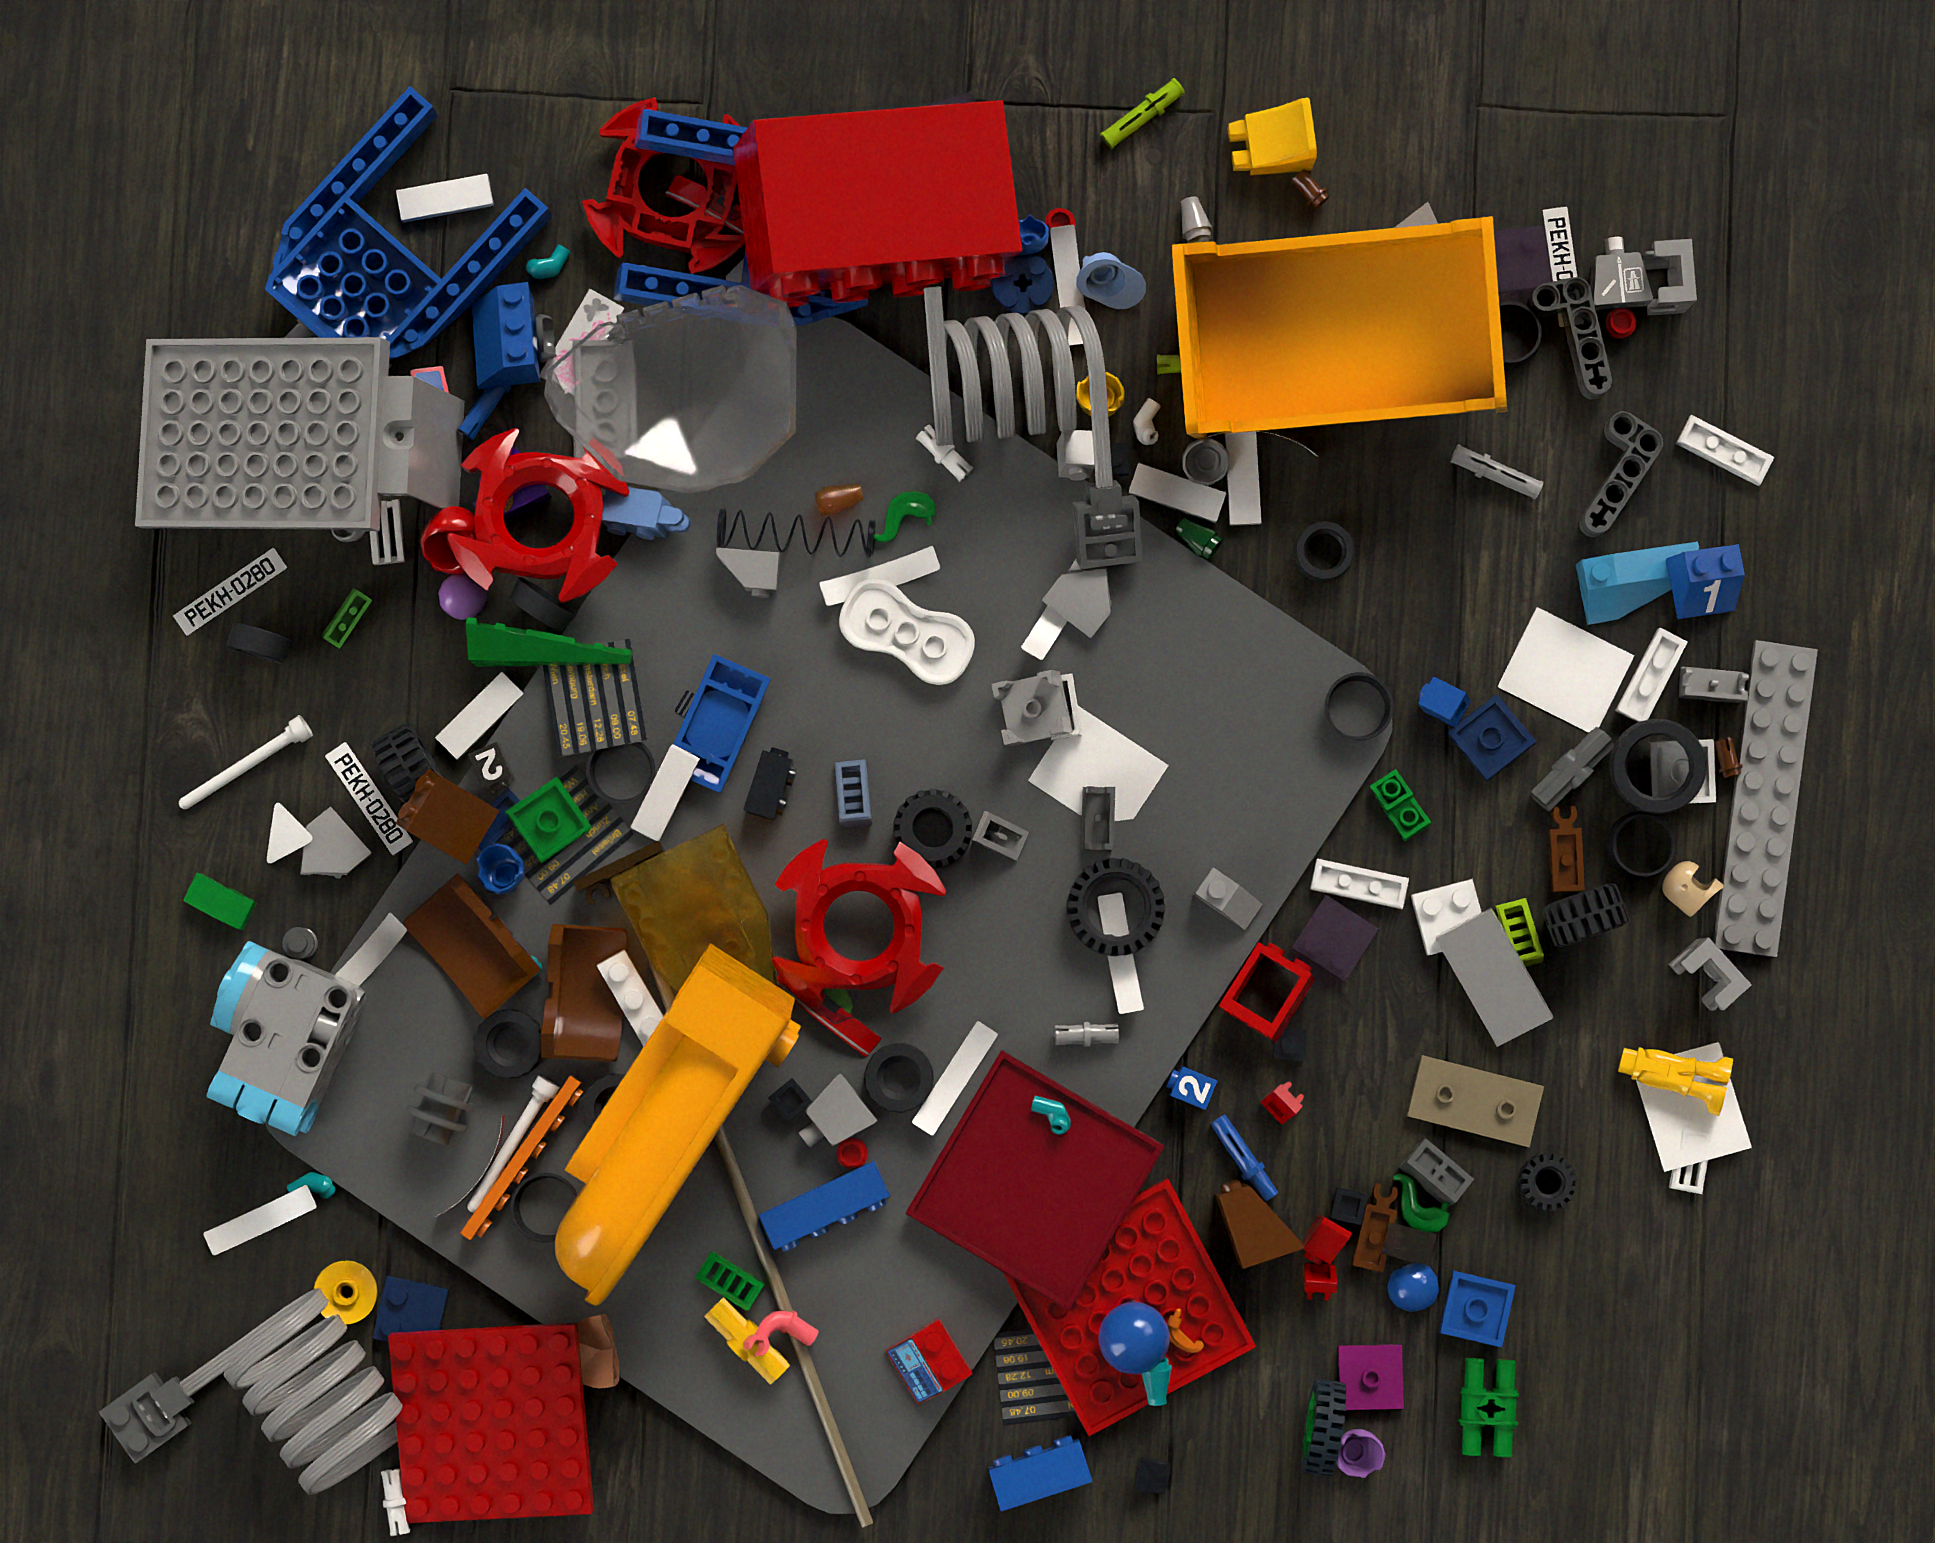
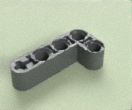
M1571 277L1539 285L1529 296L1528 307L1538 317L1561 313L1579 390L1585 398L1590 400L1602 397L1611 387L1612 376L1588 282L1580 277ZM1574 287L1578 289L1581 299H1571L1567 294V288ZM1537 295H1547L1551 300V306H1541L1537 301ZM1574 318H1584L1588 323V329H1578L1574 324ZM1582 347H1590L1594 350L1595 359H1585L1581 353ZM1593 377L1596 382L1600 381L1602 384L1598 389L1596 385H1590L1589 383Z
M1620 411L1613 415L1604 427L1606 438L1624 452L1579 520L1581 531L1589 537L1600 536L1611 527L1663 447V438L1657 430L1626 411ZM1614 422H1624L1627 426V434H1618L1614 429ZM1641 438H1647L1652 442V452H1646L1641 448ZM1625 463L1632 464L1635 467V477H1628L1624 474L1623 465ZM1607 489H1614L1618 492L1620 497L1618 503H1612L1607 499ZM1602 509L1606 512L1599 519L1598 523L1600 525L1595 528L1591 525L1593 523L1592 518Z

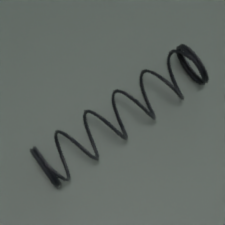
M720 508L717 522L718 548L728 546L741 513L745 538L750 550H755L758 547L770 516L776 546L783 553L789 546L797 520L800 518L804 544L807 552L812 555L819 546L829 519L834 548L839 557L846 553L858 522L864 553L867 559H873L875 520H869L867 549L862 523L859 519H856L852 525L846 546L842 554H839L833 522L829 516L824 520L814 550L810 552L803 518L800 514L796 516L784 549L781 550L774 517L771 512L767 513L756 545L751 547L743 511L739 510L729 538L724 545L727 512L725 508Z

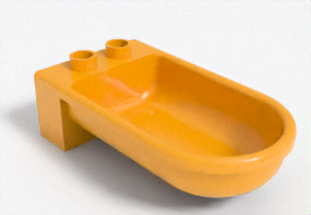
M711 943L564 1169L585 1184L558 1227L555 1236V1254L563 1272L572 1281L588 1290L584 1300L594 1306L602 1304L627 1271L764 1060L779 1068L799 1037L797 1033L801 1026L790 1019L795 998Z

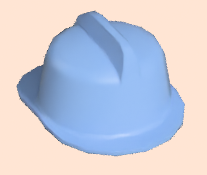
M1102 252L1083 258V267L1076 277V286L1080 293L1115 309L1130 308L1143 299L1146 292V282L1143 276L1135 269L1121 263L1116 256L1111 253Z

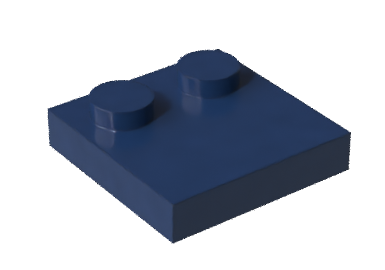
M1497 694L1458 723L1456 728L1453 727L1447 733L1486 782L1536 744V740Z
M386 1276L372 1338L389 1342L388 1335L391 1333L441 1330L450 1289L394 1276Z

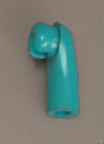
M1035 1095L1031 1111L1047 1115L1052 1131L1057 1135L1065 1134L1071 1127V1119L1064 1105L1061 1102Z

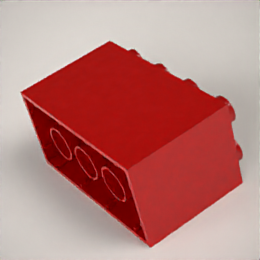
M1003 100L758 119L752 121L733 147L751 295L770 294L772 308H791L808 304V296L817 294L823 289H831L832 301L835 303L860 301L870 297L869 290L880 288L883 286L882 284L892 283L894 297L918 296L924 294V288H929L931 284L944 281V278H952L954 291L957 292L985 289L991 286L990 279L1004 276V265L1022 252Z

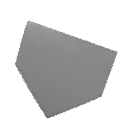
M1107 567L1068 571L1065 574H1061L1042 601L1088 637L1092 638L1111 613L1112 600H1110Z
M331 806L305 828L312 835L313 839L309 844L303 846L300 875L310 876L311 874L341 878L342 875L349 874L371 856V851Z

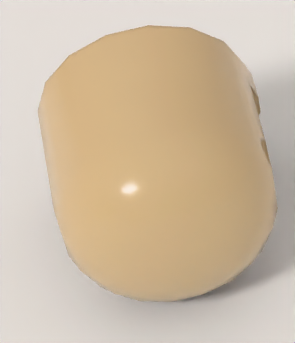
M1684 861L1669 871L1663 881L1662 889L1664 895L1673 904L1691 917L1715 893L1720 891L1724 885L1716 878L1707 885L1701 884L1693 877L1699 866L1693 862Z

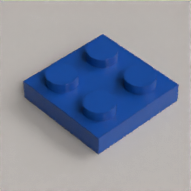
M1452 1270L1439 1332L1502 1347L1516 1285Z

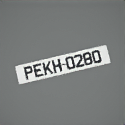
M1567 207L1543 210L1553 281L1577 277ZM1574 287L1567 288V294L1571 299L1580 300L1578 289ZM1560 313L1558 314L1559 326L1564 327L1562 315ZM1574 318V324H1584L1583 318Z
M272 548L183 608L173 617L186 636H188L285 570L287 566L276 550Z
M344 742L325 755L391 854L394 855L411 844L413 840L405 829L395 824L398 818L347 743Z

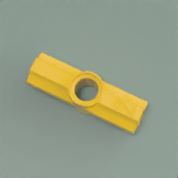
M725 1297L704 1316L727 1339L726 1343L744 1362L748 1361L770 1385L790 1366L787 1360L770 1343L769 1350L762 1356H754L759 1348L758 1341L753 1343L751 1349L744 1350V1340L747 1336L755 1334L758 1326L750 1319L746 1320Z

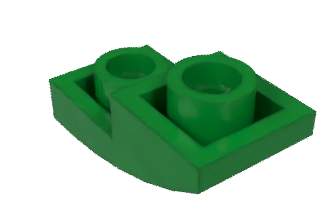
M1396 769L1370 785L1376 799L1405 842L1431 826V821L1414 799L1413 792Z
M196 873L183 900L204 913L239 930H244L257 903L240 892L227 888L201 873Z

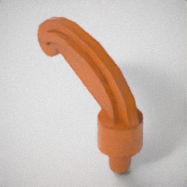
M1176 1309L1174 1315H1170L1167 1322L1170 1340L1177 1347L1187 1352L1201 1351L1204 1346L1202 1341L1198 1340L1193 1343L1179 1329L1182 1321L1179 1318L1181 1309Z

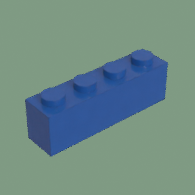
M874 1160L760 1213L759 1217L774 1250L781 1247L783 1252H786L800 1245L799 1238L810 1234L812 1239L828 1232L829 1228L827 1225L839 1220L840 1224L843 1225L858 1218L856 1212L865 1207H868L871 1212L886 1205L885 1198L889 1197L890 1193Z

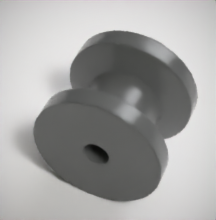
M295 927L284 935L283 949L292 958L307 959L317 951L318 939L310 929Z

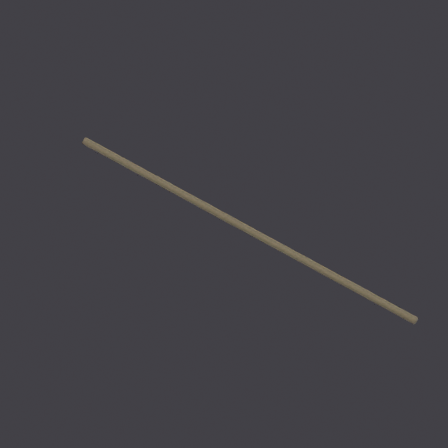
M660 959L649 962L648 965L667 1012L674 1000V995ZM722 1124L714 1137L779 1311L791 1312L793 1311ZM789 1334L861 1527L868 1526L873 1523L872 1517L807 1346Z

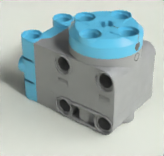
M248 941L231 969L225 974L218 989V997L210 1025L232 1034L234 1037L217 1074L209 1086L207 1098L232 1109L236 1107L239 1115L260 1124L268 1123L270 1126L293 1136H296L299 1131L307 1134L316 1118L319 1105L343 1052L354 1034L357 1021L366 1003V993L360 986L304 961L287 958Z

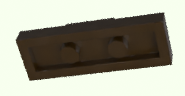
M660 841L653 842L573 881L577 892L582 893L586 891L585 898L590 905H594L595 901L592 898V894L595 890L600 889L605 898L610 897L609 889L602 883L615 879L616 883L633 876L631 870L643 864L642 871L648 878L652 877L649 865L653 862H658L663 871L667 870L666 862L661 857H658L665 850Z

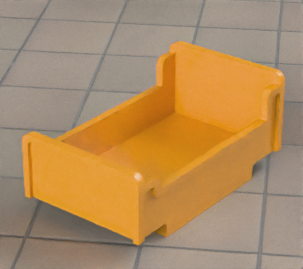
M1493 216L1455 220L1450 223L1223 245H1217L1216 242L1172 245L1185 425L1187 434L1196 439L1206 438L1207 433L1215 432L1230 434L1467 413L1496 409V413L1507 412Z

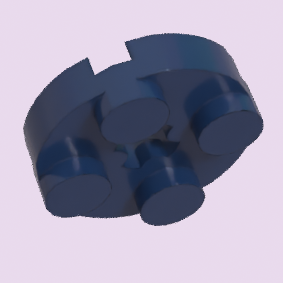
M1018 254L1004 265V276L992 279V292L995 300L1003 308L1007 309L1008 312L1026 316L1030 311L1040 310L1046 305L1052 296L1054 280L1052 272L1043 258L1033 254ZM1021 276H1024L1026 280L1032 283V285L1027 286L1025 292H1020V288L1014 286V282L1019 281Z

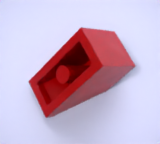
M1318 1214L1302 1242L1304 1250H1306L1303 1257L1319 1266L1322 1261L1331 1264L1352 1233Z

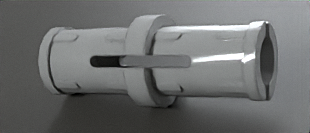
M1082 1022V1025L1073 1026L1054 1025L1055 1045L1083 1044V1047H1090V1044L1097 1043L1118 1044V1023L1090 1025V1022Z

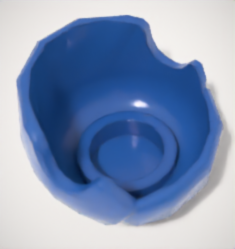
M1031 214L1026 219L1019 220L1022 252L1019 255H1029L1041 251L1049 240V228L1043 221L1034 219Z
M502 844L487 846L476 859L479 866L477 878L488 892L498 895L513 892L524 878V862L517 852L509 846Z
M1410 1263L1394 1270L1387 1285L1389 1298L1398 1308L1409 1312L1428 1308L1435 1302L1439 1293L1438 1277L1430 1267L1419 1263Z

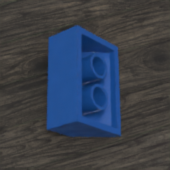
M524 282L496 286L472 304L478 389L540 382L534 300L529 284Z
M1071 1435L1061 1437L1053 1441L1054 1446L1042 1450L1041 1445H1037L1023 1450L1024 1456L1012 1459L1011 1455H1006L993 1460L994 1465L988 1468L1000 1510H1008L1093 1482L1079 1438L1072 1440Z

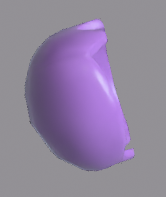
M467 573L451 574L442 582L438 592L442 609L451 617L459 620L477 616L483 611L487 601L486 590L474 582Z
M1353 1429L1346 1432L1341 1437V1448L1339 1450L1337 1466L1348 1476L1366 1478L1371 1472L1380 1470L1383 1467L1386 1454L1381 1441L1371 1432L1363 1429Z

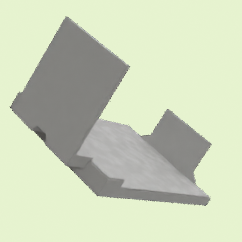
M381 337L146 339L135 526L139 528L337 529L380 531L382 496H410L440 509L459 506L463 433H460L457 428L464 421L465 401L414 376H388L390 342ZM403 433V439L398 441V434Z

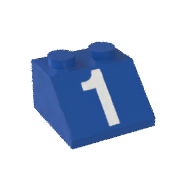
M1739 544L1686 551L1666 558L1677 619L1735 611L1745 576Z

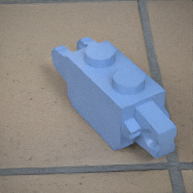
M628 487L630 491L628 497L606 490L605 496H602V523L608 527L607 530L610 533L624 536L626 532L636 533V536L653 540L654 536L666 538L667 532H688L691 527V519L684 515L677 507H672L670 502L657 491Z

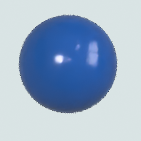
M1128 1302L1115 1307L1105 1316L1099 1329L1098 1341L1103 1357L1113 1368L1126 1374H1142L1152 1370L1165 1358L1169 1348L1170 1334L1165 1319L1157 1310L1144 1303Z

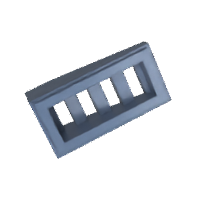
M866 759L835 762L841 828L873 825ZM844 773H861V777L843 778ZM862 785V789L844 791V786ZM863 798V802L845 803V799ZM864 811V813L847 814L846 812Z

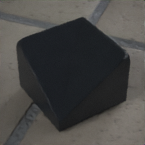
M1139 1457L1134 1490L1165 1494L1171 1462Z

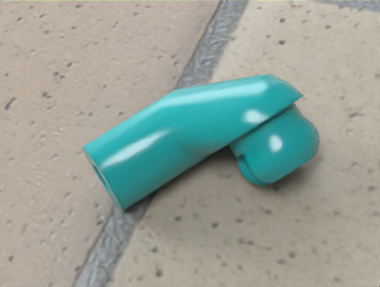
M558 244L550 258H534L529 260L526 265V271L536 279L555 277L561 271L571 252Z
M309 1172L286 1186L290 1193L307 1185L311 1192L320 1194V1197L324 1199L330 1198L335 1193L333 1181L329 1177L316 1172Z

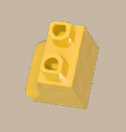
M1308 97L1275 108L1246 114L1244 120L1228 124L1229 142L1245 140L1247 149L1232 152L1233 171L1250 170V175L1300 172L1304 169L1312 171L1317 159V147L1311 105Z

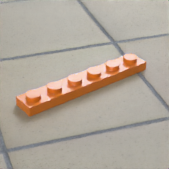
M570 1076L460 1234L469 1240L475 1239L477 1235L480 1238L484 1236L492 1224L488 1220L495 1209L500 1212L511 1196L507 1192L512 1184L519 1185L529 1171L525 1168L531 1157L537 1159L547 1146V1143L543 1141L550 1131L555 1133L565 1120V1117L561 1114L568 1104L574 1107L582 1096L583 1091L580 1087L583 1082L575 1076Z

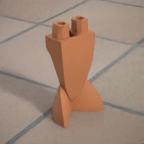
M600 1314L579 1321L577 1324L583 1385L593 1388H608L617 1385L620 1376L619 1359L613 1328L608 1316Z

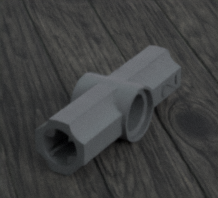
M1598 727L1591 730L1574 749H1569L1551 767L1552 770L1529 792L1533 799L1547 811L1554 808L1571 789H1576L1594 771L1592 768L1613 749L1614 743L1612 739Z

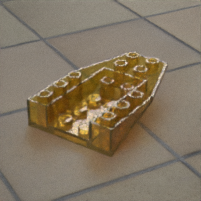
M725 823L611 878L612 888L654 970L677 992H679L710 943L778 987L776 970L772 963L774 954L769 915Z

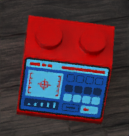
M940 1317L885 1350L918 1405L945 1392L972 1375L971 1368Z

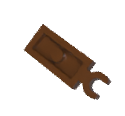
M1575 806L1569 807V817L1562 819L1559 815V807H1554L1551 816L1557 824V829L1548 830L1551 892L1585 891L1582 828H1572V823L1577 817V810Z
M1375 1183L1372 1189L1375 1204L1366 1203L1351 1265L1384 1272L1397 1216V1210L1389 1209V1205L1396 1199L1398 1190L1396 1187H1391L1390 1195L1384 1198L1380 1195L1381 1184Z

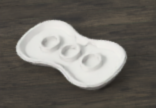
M867 579L860 582L849 593L841 609L839 626L844 637L852 645L866 651L884 652L897 657L917 677L927 683L943 685L953 682L964 672L972 657L975 638L973 631L963 619L954 614L928 611L916 606L895 585L888 581Z

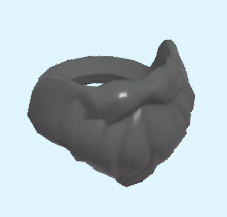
M539 314L535 318L538 361L545 363L557 357V354H555L556 348L554 347V322L550 316Z

